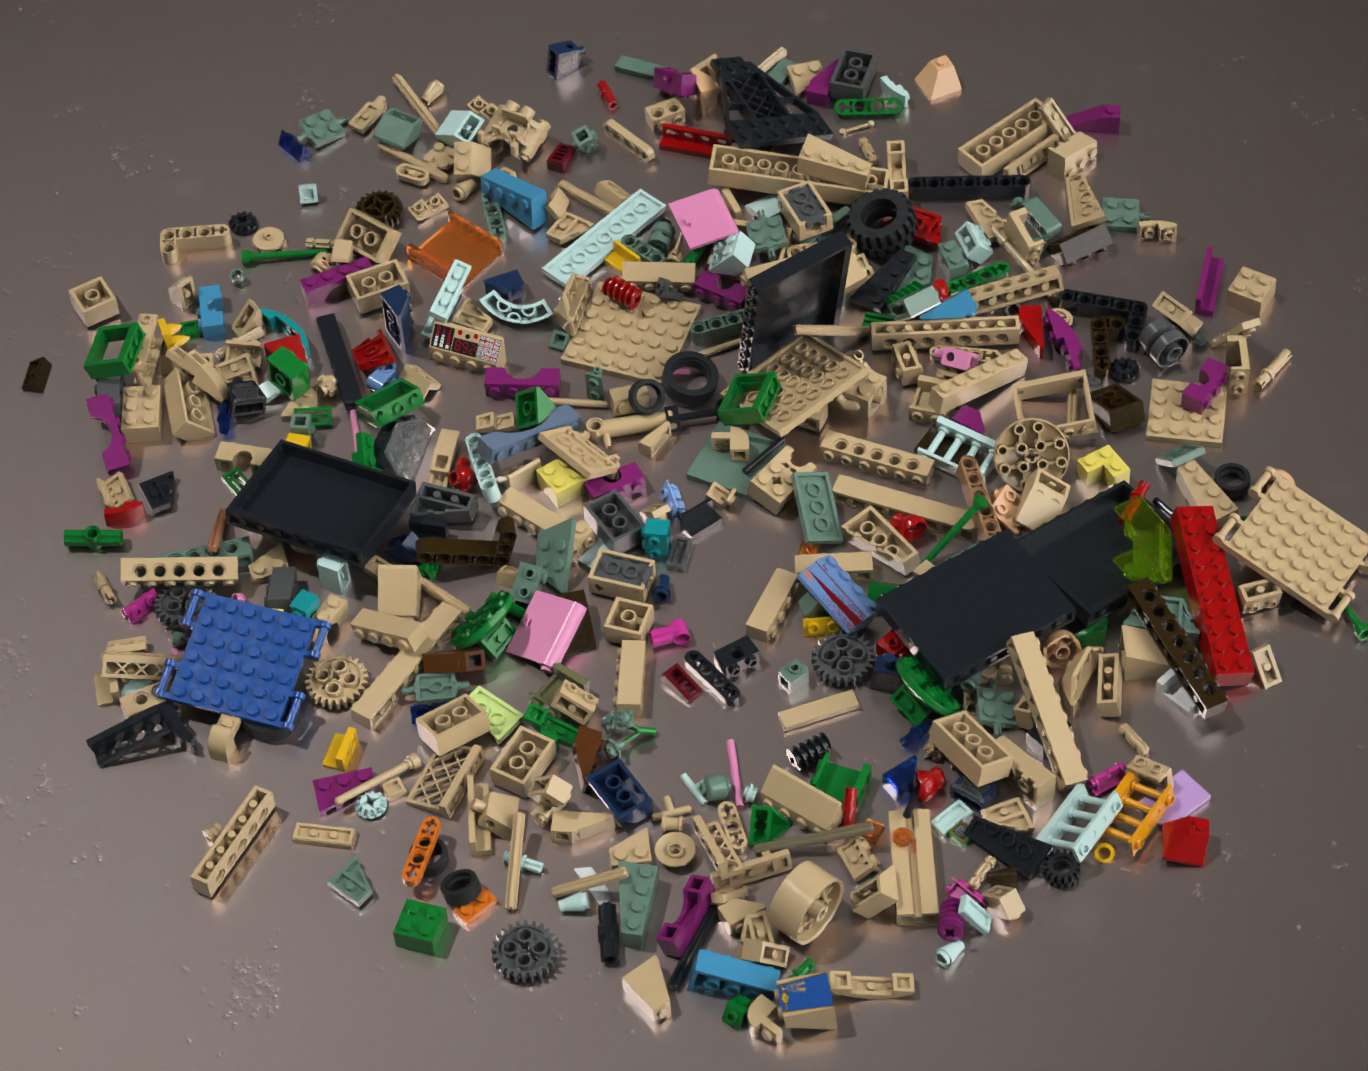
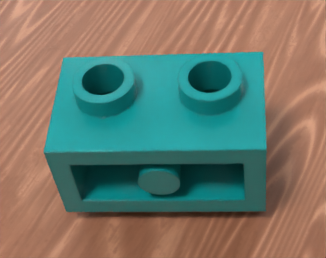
M647 518L646 525L642 526L641 537H644L642 549H645L646 557L667 559L671 548L670 520Z

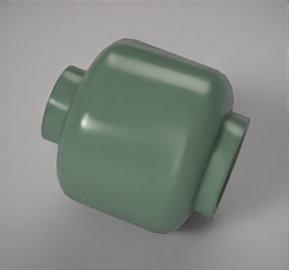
M723 774L705 776L703 783H700L701 795H705L708 801L726 799L727 795L731 793L729 778H726Z

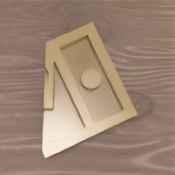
M819 60L786 67L787 75L797 97L801 96L806 86H809L811 79L823 70Z
M565 211L546 232V238L561 245L585 234L594 226V223Z
M469 297L466 298L452 319V324L486 333L493 324L492 318L485 314L479 306L476 307Z
M245 353L214 365L226 384L232 383V380L236 377H242L243 381L253 380L258 386L260 385L250 353Z
M282 543L248 565L253 585L268 581V576L272 575L273 567H288Z
M1019 797L981 809L983 819L1017 832L1035 831V826Z
M647 828L640 830L609 849L612 870L618 868V860L652 865Z
M766 910L745 915L736 959L743 960L741 959L744 938L774 943Z

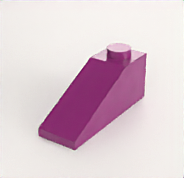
M836 59L813 77L809 86L805 87L804 96H806L807 104L827 107L830 100V80L839 59Z
M1100 105L1067 115V120L1075 131L1119 133L1121 105Z

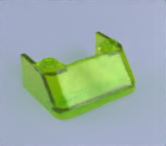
M1141 495L1115 506L1114 510L1125 522V536L1133 541V549L1114 557L1113 561L1123 571L1125 577L1131 581H1139L1146 577H1149L1152 583L1165 584L1171 581L1172 533L1167 524Z

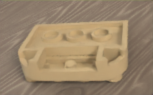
M565 426L539 433L538 439L544 443V446L550 448L558 457L565 460L570 467L580 472L584 478L590 480L606 476L612 480L617 476L618 468H620V457L617 454L608 456L588 440L590 436L588 431L584 430L583 433L572 430L571 426Z

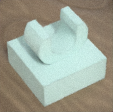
M316 183L298 186L300 204L318 202Z

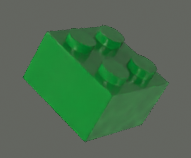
M282 346L266 358L268 380L291 400H297L310 389L309 367L305 361L299 360L291 350H287Z
M407 899L393 931L395 946L435 955L448 923L446 908Z

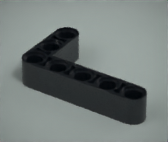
M1070 289L1060 291L1058 308L1069 311L1071 315L1089 318L1105 316L1122 317L1126 322L1125 324H1127L1124 334V349L1131 353L1137 352L1140 349L1139 337L1145 329L1147 322L1148 306L1145 302Z

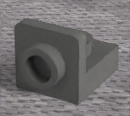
M659 277L655 287V295L683 301L684 294L677 292L678 288L670 287V280Z

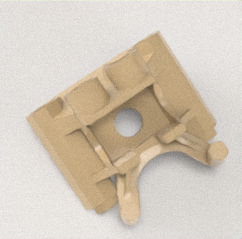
M508 100L506 105H499L485 130L477 132L478 143L486 147H492L493 143L498 140L506 141L510 144L512 156L517 157L519 152L518 158L524 163L531 162L539 146L543 144L548 136L551 125L542 119H538L537 122L532 120L535 111L528 106H523L520 112H518L520 106L516 102ZM511 126L518 127L517 132H514L512 130L508 132V129Z

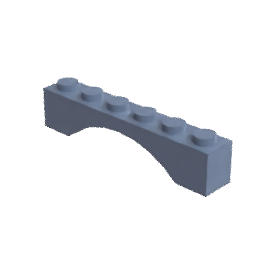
M564 404L554 408L548 419L533 429L515 433L491 432L479 437L476 452L491 465L544 444L538 439L540 432L565 426H571L572 430L578 431L581 416L569 404Z

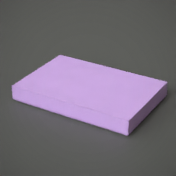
M1183 769L1173 776L1175 800L1157 822V825L1161 828L1163 823L1184 818L1210 800L1211 795ZM1158 787L1155 790L1163 792L1165 789ZM1147 795L1139 802L1153 807L1158 799Z

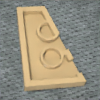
M983 199L966 202L965 209L975 225L978 224L984 229V235L990 242L997 241V238L990 231L993 226H996L1002 234H1005L1004 228L1007 220L1005 218L1001 219L996 214L997 211Z
M1259 318L1240 323L1230 329L1229 332L1218 336V339L1209 341L1211 348L1225 345L1228 335H1246V338L1250 337L1261 325Z

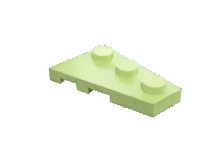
M478 686L469 695L487 712L490 726L489 733L498 745L523 721L524 714L481 686Z

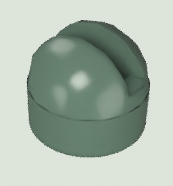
M239 268L233 269L229 274L231 281L235 284H241L245 280V275Z
M1200 331L1196 332L1192 337V342L1197 347H1202L1208 343Z
M173 631L172 647L183 646L186 642L180 640L181 638H186L185 634Z

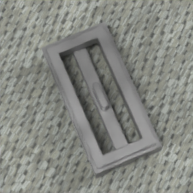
M674 536L665 565L667 570L673 568V571L680 569L681 572H685L693 545V538ZM681 541L675 563H672L677 543ZM685 542H687V546H686L685 553H684V556H683V559H682V563L679 564L680 559H681V555H682V552H683V549H684Z

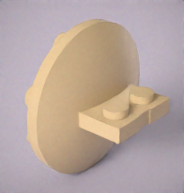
M1029 417L1011 423L1000 433L994 446L993 460L996 471L1004 483L1016 491L1023 492L1027 477L1037 468H1041L1061 480L1069 465L1070 450L1064 434L1057 426L1041 418Z

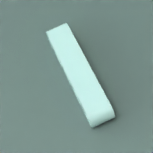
M472 433L466 437L465 442L484 500L487 503H495L501 498V493L493 468L476 452L481 435L479 433Z

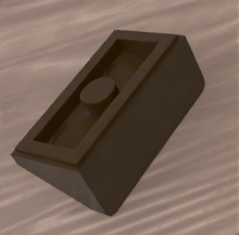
M45 357L30 361L21 388L23 391H44L52 364Z

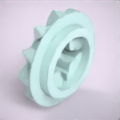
M365 791L362 795H358L357 800L354 801L357 814L366 819L379 817L387 808L386 797L382 795L381 791ZM368 800H371L374 808L367 803Z

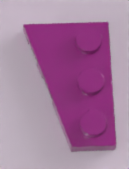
M372 767L312 780L320 817L327 814L326 811L334 807L337 809L343 805V803L340 805L335 804L334 800L336 797L374 778ZM376 786L368 789L366 792L373 790Z

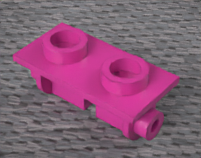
M154 587L144 591V594L134 602L122 608L121 615L124 618L127 617L131 625L154 608V600L157 599Z
M1117 762L1116 765L1096 776H1091L1085 784L1097 797L1119 785L1126 775L1124 771L1127 769L1126 765L1123 762Z
M951 877L954 883L946 887L947 895L961 899L962 895L967 894L980 906L983 904L986 908L988 907L983 902L985 897L975 890L972 893L968 889L969 885L960 878L957 881Z

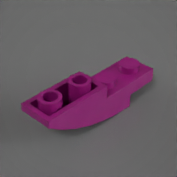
M1046 308L1043 323L1045 327H1048L1049 341L1053 342L1055 349L1060 348L1062 356L1066 357L1067 371L1081 370L1079 360H1082L1083 348L1077 335L1058 313L1051 308Z

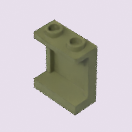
M557 662L553 667L554 674L536 693L530 691L528 695L529 703L533 702L549 710L548 715L563 721L567 715L551 706L554 695L563 681L566 679L587 693H590L589 680Z

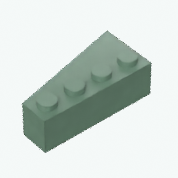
M618 860V868L626 867L628 870V878L619 880L622 946L643 949L658 888L659 869L658 866Z

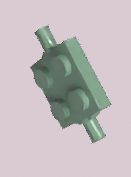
M325 109L298 120V126L302 133L295 135L294 139L297 143L306 139L315 148L345 137L346 131L341 125L348 123L349 119L347 115L337 119L329 109Z
M1103 197V206L1101 208L1108 221L1101 224L1105 223L1108 230L1137 232L1140 220H1151V213H1140L1139 199Z
M758 210L759 219L745 223L748 237L755 243L753 254L768 253L770 261H772V256L773 260H776L775 251L788 246L781 216L777 215L766 218L765 211L761 210L760 213V210Z
M455 672L415 674L416 681L414 686L402 687V694H414L417 707L442 705L456 699L458 690L470 689L469 681L457 682Z
M990 678L988 680L989 688L976 687L974 698L977 722L980 725H987L993 728L994 738L996 739L1002 736V728L1015 729L1018 724L1013 711L1016 706L1014 692L998 689L997 680Z

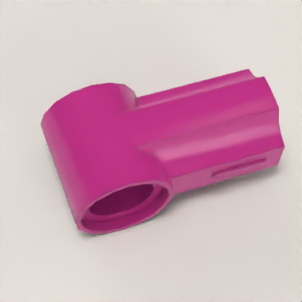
M675 619L670 622L669 626L649 630L653 647L673 642L677 645H683L689 642L691 638L686 622L683 619Z

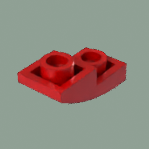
M143 501L124 502L123 508H104V518L107 526L126 524L141 519L146 515Z

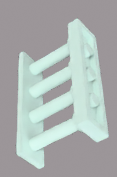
M457 259L454 260L429 311V318L420 336L431 340L435 320L437 319L444 323L448 321L463 291V284L472 266Z
M939 416L936 420L938 434L927 450L921 447L917 449L918 455L934 459V467L957 477L956 470L958 464L950 460L961 444L970 445L971 449L967 455L974 457L978 451L988 454L979 468L986 486L984 474L993 462V451L996 441ZM945 436L954 438V442L943 458L934 454Z
M1077 783L1036 837L1040 841L1053 845L1047 855L1050 854L1054 847L1072 850L1076 861L1081 863L1123 807L1117 791H1113L1106 800L1089 796L1084 784ZM1087 804L1101 807L1096 814L1082 811ZM1076 818L1090 821L1086 828L1071 825ZM1065 833L1080 835L1075 842L1060 840Z

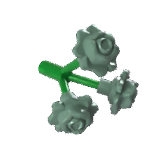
M627 708L618 711L616 715L614 710L609 714H604L601 726L605 729L606 734L614 729V727L625 731V729L635 731L634 734L623 741L614 742L610 738L606 739L605 754L610 759H621V749L625 747L624 744L638 735H655L656 728L639 727L634 724L633 710H628Z

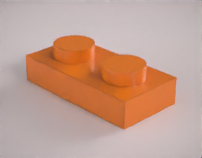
M483 886L481 893L474 901L467 905L456 907L452 910L453 915L468 927L496 905L498 901Z

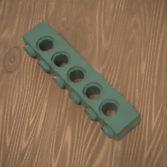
M249 536L220 541L216 553H209L207 545H201L144 557L237 556L238 569L248 567V565L254 562ZM162 568L157 569L155 575L162 577L166 571ZM178 568L174 574L178 577L183 576L185 570ZM197 568L194 571V575L202 576L205 570ZM216 568L213 571V574L224 572V570L222 568ZM144 569L137 570L138 577H143L146 574ZM140 584L141 589L149 588L145 587V584Z

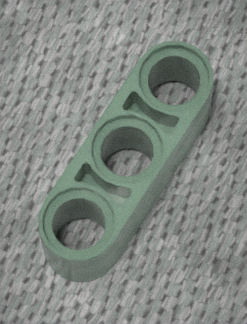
M1035 196L1019 204V209L1023 207L1027 209L1028 215L1026 220L1044 240L1051 239L1063 232L1059 220L1038 197Z
M627 234L621 238V244L640 256L641 262H665L664 254L638 237Z

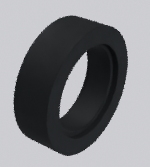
M683 351L672 355L667 360L661 383L665 393L672 400L683 405H701L709 401L715 394L719 372L714 362L707 356L694 351ZM682 367L695 368L706 376L708 383L701 389H686L676 383L673 373Z
M290 699L287 706L289 711L293 703L292 699ZM300 708L293 723L295 725L293 732L300 723ZM287 714V716L282 720V722L286 721V719H287V717H288V714ZM241 720L247 735L257 741L276 742L293 733Z

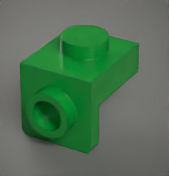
M739 994L727 1002L722 1021L737 1030L740 1029L744 1018L748 1016V1009L753 1002L748 997Z

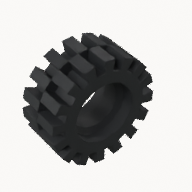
M1056 849V854L1051 851L1050 856L1047 855L1045 857L1043 875L1045 881L1048 880L1049 885L1054 883V888H1057L1059 885L1061 886L1060 889H1064L1065 885L1067 888H1071V883L1075 885L1079 881L1081 863L1076 861L1072 851L1068 854L1067 849H1063V852H1060V849ZM1065 865L1069 867L1070 871L1059 873L1054 870V867Z

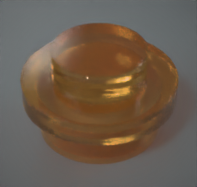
M900 827L893 832L892 838L897 846L907 847L913 841V833L908 828Z

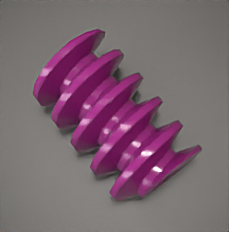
M947 898L943 900L940 906L937 933L940 938L948 942H956L963 935L965 919L958 914L959 898Z

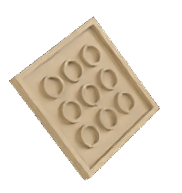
M1153 379L1146 440L1222 448L1228 386H1221L1218 396H1214L1210 407L1205 409L1200 415L1181 406L1182 393L1190 382Z

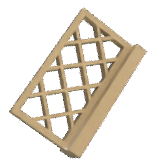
M476 744L473 747L461 745L453 749V752L440 757L434 752L405 800L406 805L441 813L443 818L450 820L468 790L467 775H473L475 778L486 759L482 747ZM468 753L466 758L458 760V755ZM453 757L456 758V762L445 765L444 761ZM442 762L444 767L432 771L434 765ZM456 767L460 768L457 773L449 775V770ZM444 772L447 773L448 777L436 781L435 776ZM433 777L434 783L423 787L424 781ZM448 782L451 783L449 788L440 790L439 786ZM437 787L439 792L427 796V791ZM424 793L425 798L418 801L414 800L415 796ZM442 798L438 806L430 803V801Z

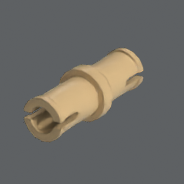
M102 571L95 572L92 575V579L97 585L98 593L102 595L106 605H113L117 601V597L112 591L111 583L107 581Z

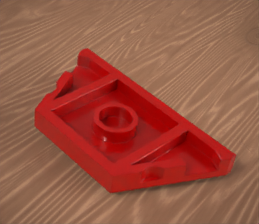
M913 206L917 217L918 229L915 238H912V240L938 249L941 239L942 216ZM892 217L891 219L885 222L883 220H880L878 222L879 228L886 227L887 225L892 223L895 218Z
M381 329L376 331L377 336L372 340L367 338L351 350L360 371L397 362Z

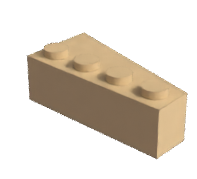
M808 133L798 156L796 172L865 191L870 179L872 164Z
M1194 459L1177 466L1176 482L1184 498L1187 499L1189 506H1213L1220 531L1228 521V516L1233 512L1238 514L1239 508Z
M871 505L841 526L842 536L845 541L864 552H872L874 558L905 576L921 564L919 552Z
M1004 735L997 738L996 741L1014 757L1010 775L1003 779L1035 811L1052 801L1055 797L1056 775Z

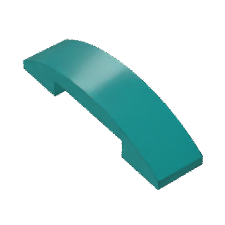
M260 308L263 323L271 331L278 327L288 336L300 335L305 356L309 359L311 355L308 340L298 324L279 312Z

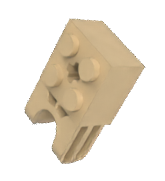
M789 445L785 446L750 481L747 490L749 496L775 515L795 497L791 480L792 473L816 472L817 466L812 462L802 467L793 465L790 460L792 459L794 449Z

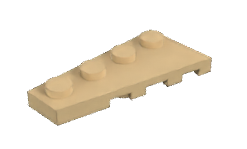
M1083 173L1065 177L1073 231L1108 221Z

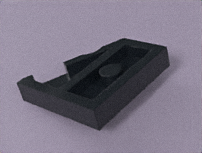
M173 471L139 483L140 490L153 514L171 507L175 478Z

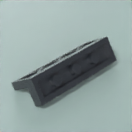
M154 705L87 739L86 742L88 747L94 752L97 764L101 768L169 733L170 728L165 713L157 705ZM162 722L163 728L153 731L155 726ZM145 732L142 739L139 741L135 740L138 734ZM122 742H128L125 748L118 749ZM110 750L109 755L102 759L100 753Z

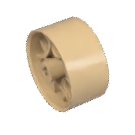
M811 861L799 864L790 872L776 891L768 911L769 924L801 945L810 943L819 936L835 915L844 892L842 881Z

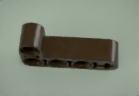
M1119 316L1094 317L1090 322L1089 336L1093 377L1099 378L1102 383L1107 382L1110 378L1109 341H1119L1124 338L1126 322Z

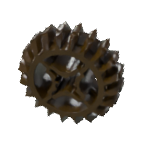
M380 189L378 192L372 190L371 194L366 193L365 197H361L356 205V210L362 211L392 228L394 225L399 224L404 212L403 204L398 195H394L393 192L388 193L387 190L381 192Z

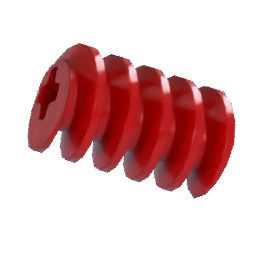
M619 276L609 277L603 283L602 293L625 305L627 308H631V310L635 309L641 300L643 290L641 288L637 289L635 285L631 286L630 282L625 283V280L620 279Z

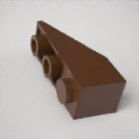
M480 646L422 654L424 673L468 672L486 669L484 649Z
M579 725L572 753L581 792L585 793L586 787H591L585 777L590 775L592 768L596 769L599 757H596V753L602 750L604 740L601 739L603 732Z

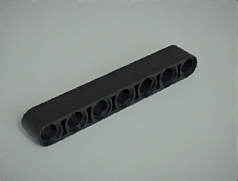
M1026 175L912 177L908 180L909 199L914 201L1014 199L1016 197L1024 199L1029 197L1031 179Z
M331 313L316 317L318 329L334 377L338 382V389L345 410L348 412L356 409L354 402L361 399L362 394L335 314Z

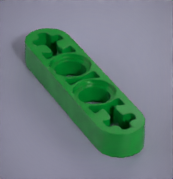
M898 98L841 99L835 103L834 108L839 115L896 114L901 111L903 105ZM875 101L881 102L882 109L880 111L873 110L872 104ZM884 101H888L887 104H893V101H896L900 107L896 111H893V108H887L888 111L885 112ZM841 102H844L846 106L850 105L849 102H853V112H849L850 109H844V112H841L840 109H837V106ZM857 102L864 103L865 109L862 112L855 110Z
M1000 261L948 282L949 296L965 288L970 289L1008 278L1010 275L1009 264ZM983 275H989L990 278H989V279H984V278H982L981 276H983ZM968 281H972V282H974L975 284H974V285H967V284H965V283L968 282Z

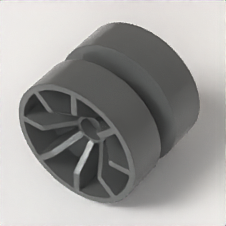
M1166 317L1152 321L1145 327L1139 337L1140 346L1158 366L1163 368L1177 363L1189 348V340Z

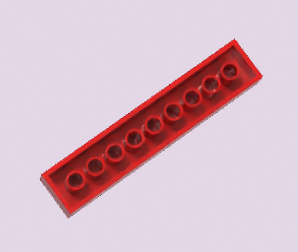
M1213 506L1176 507L1170 517V523L1195 627L1200 631L1198 639L1203 660L1206 662L1211 675L1216 677L1219 686L1248 685L1255 672L1225 552L1212 541V537L1219 533Z

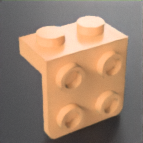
M1006 484L999 490L997 488L994 489L989 497L991 498L997 520L1011 533L1017 535L1023 528V526L1014 522L1021 496Z

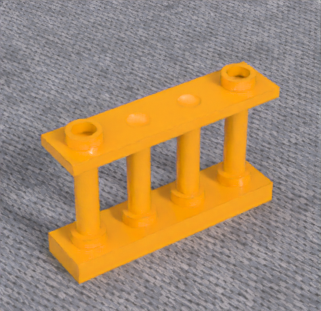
M1128 771L1114 791H1117L1124 807L1127 805L1145 812L1147 815L1141 821L1119 811L1112 822L1118 820L1136 827L1137 830L1133 835H1129L1108 826L1100 838L1107 834L1127 842L1130 855L1134 856L1138 849L1140 850L1143 847L1145 839L1167 808L1174 803L1175 795L1172 785L1168 784L1166 789L1160 792L1139 784L1137 774ZM1137 791L1158 800L1152 807L1131 799L1130 796L1133 792Z

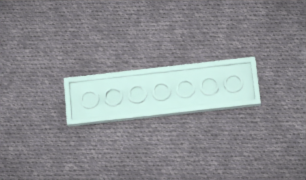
M639 189L542 268V273L565 288L571 274H578L584 277L604 262L605 257L613 252L614 240L621 243V238L627 234L636 236L667 210L666 205L642 189Z

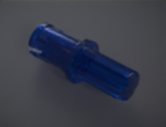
M221 402L217 405L218 416L216 420L219 423L220 434L227 435L230 431L231 415H229L228 403Z
M925 719L916 727H911L910 732L900 738L901 746L904 749H909L915 742L921 741L923 736L929 732L933 722Z

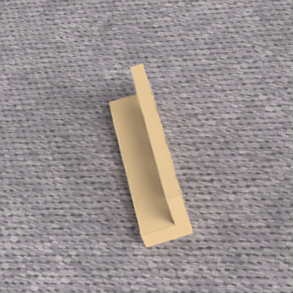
M101 650V677L160 680L162 675L158 674L160 672L163 673L165 660L169 658L176 662H181L182 657L179 654ZM107 662H115L119 666L114 673L106 672ZM129 663H135L139 667L133 674L127 673L124 669ZM149 664H155L159 669L153 675H149L143 670Z
M467 775L471 856L492 855L491 831L478 824L479 812L470 809L473 798L482 800L489 793V783L475 784L473 775Z
M701 815L692 817L695 833L721 880L745 873L741 861L718 821L705 824ZM716 829L714 834L710 833V830ZM715 841H719V842H723V843H722L721 846H717V844H716ZM722 853L730 855L728 856V858H725ZM728 865L737 866L736 868L728 870Z

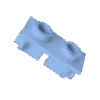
M666 480L663 488L660 490V497L664 504L669 505L671 511L667 513L670 520L673 521L675 516L680 517L687 509L684 502L681 501L682 497L678 487L674 484L670 485L669 481Z

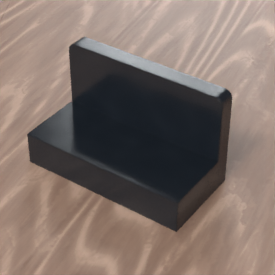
M711 498L704 500L680 515V530L688 538H693V540L722 524L721 516L713 509V500Z
M410 516L409 530L410 532L413 531L419 539H447L449 534L447 521Z

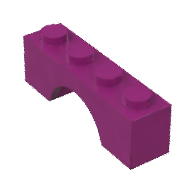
M367 256L301 279V291L308 307L325 301L329 292L335 287L347 284L345 275L372 267Z
M486 367L484 382L486 396L515 397L517 392L540 387L547 397H559L561 387L560 368H541L533 377L518 379L510 376L505 367Z
M108 393L86 399L91 419L105 423L112 434V441L109 447L102 453L107 473L129 467V462L132 459L129 450L125 451L123 445L126 443L124 433L119 432L118 426L121 423L119 416L114 415L112 409L116 408L113 397L109 398Z
M691 874L683 889L684 901L678 919L674 923L665 922L656 937L663 954L682 957L712 903L710 894L716 891L709 877Z

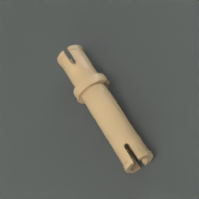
M1283 349L1266 369L1263 368L1258 378L1252 382V385H1255L1253 386L1255 390L1261 391L1268 382L1274 379L1275 374L1292 358L1291 351Z

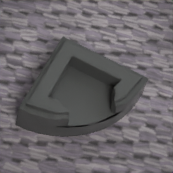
M1087 375L1089 389L1102 386L1099 378Z

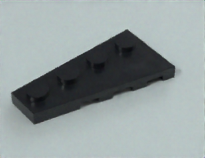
M900 249L849 297L850 302L882 314L887 306L885 298H888L897 291L917 260L916 255Z
M974 816L964 831L970 838L1009 866L1017 868L1020 874L1030 880L1053 847L1051 844L978 816Z

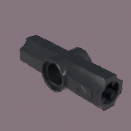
M603 902L598 906V942L600 943L601 962L611 965L619 961V925L617 923L616 904Z

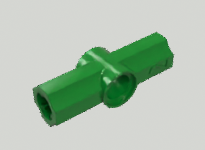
M94 525L88 526L85 530H64L63 535L64 546H87L90 550H98L102 546H123L124 541L123 530H100L99 527Z

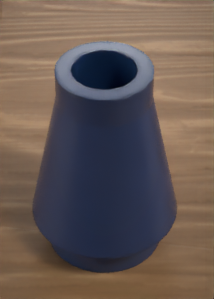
M666 574L659 575L651 592L653 599L657 602H665L671 596L670 577Z

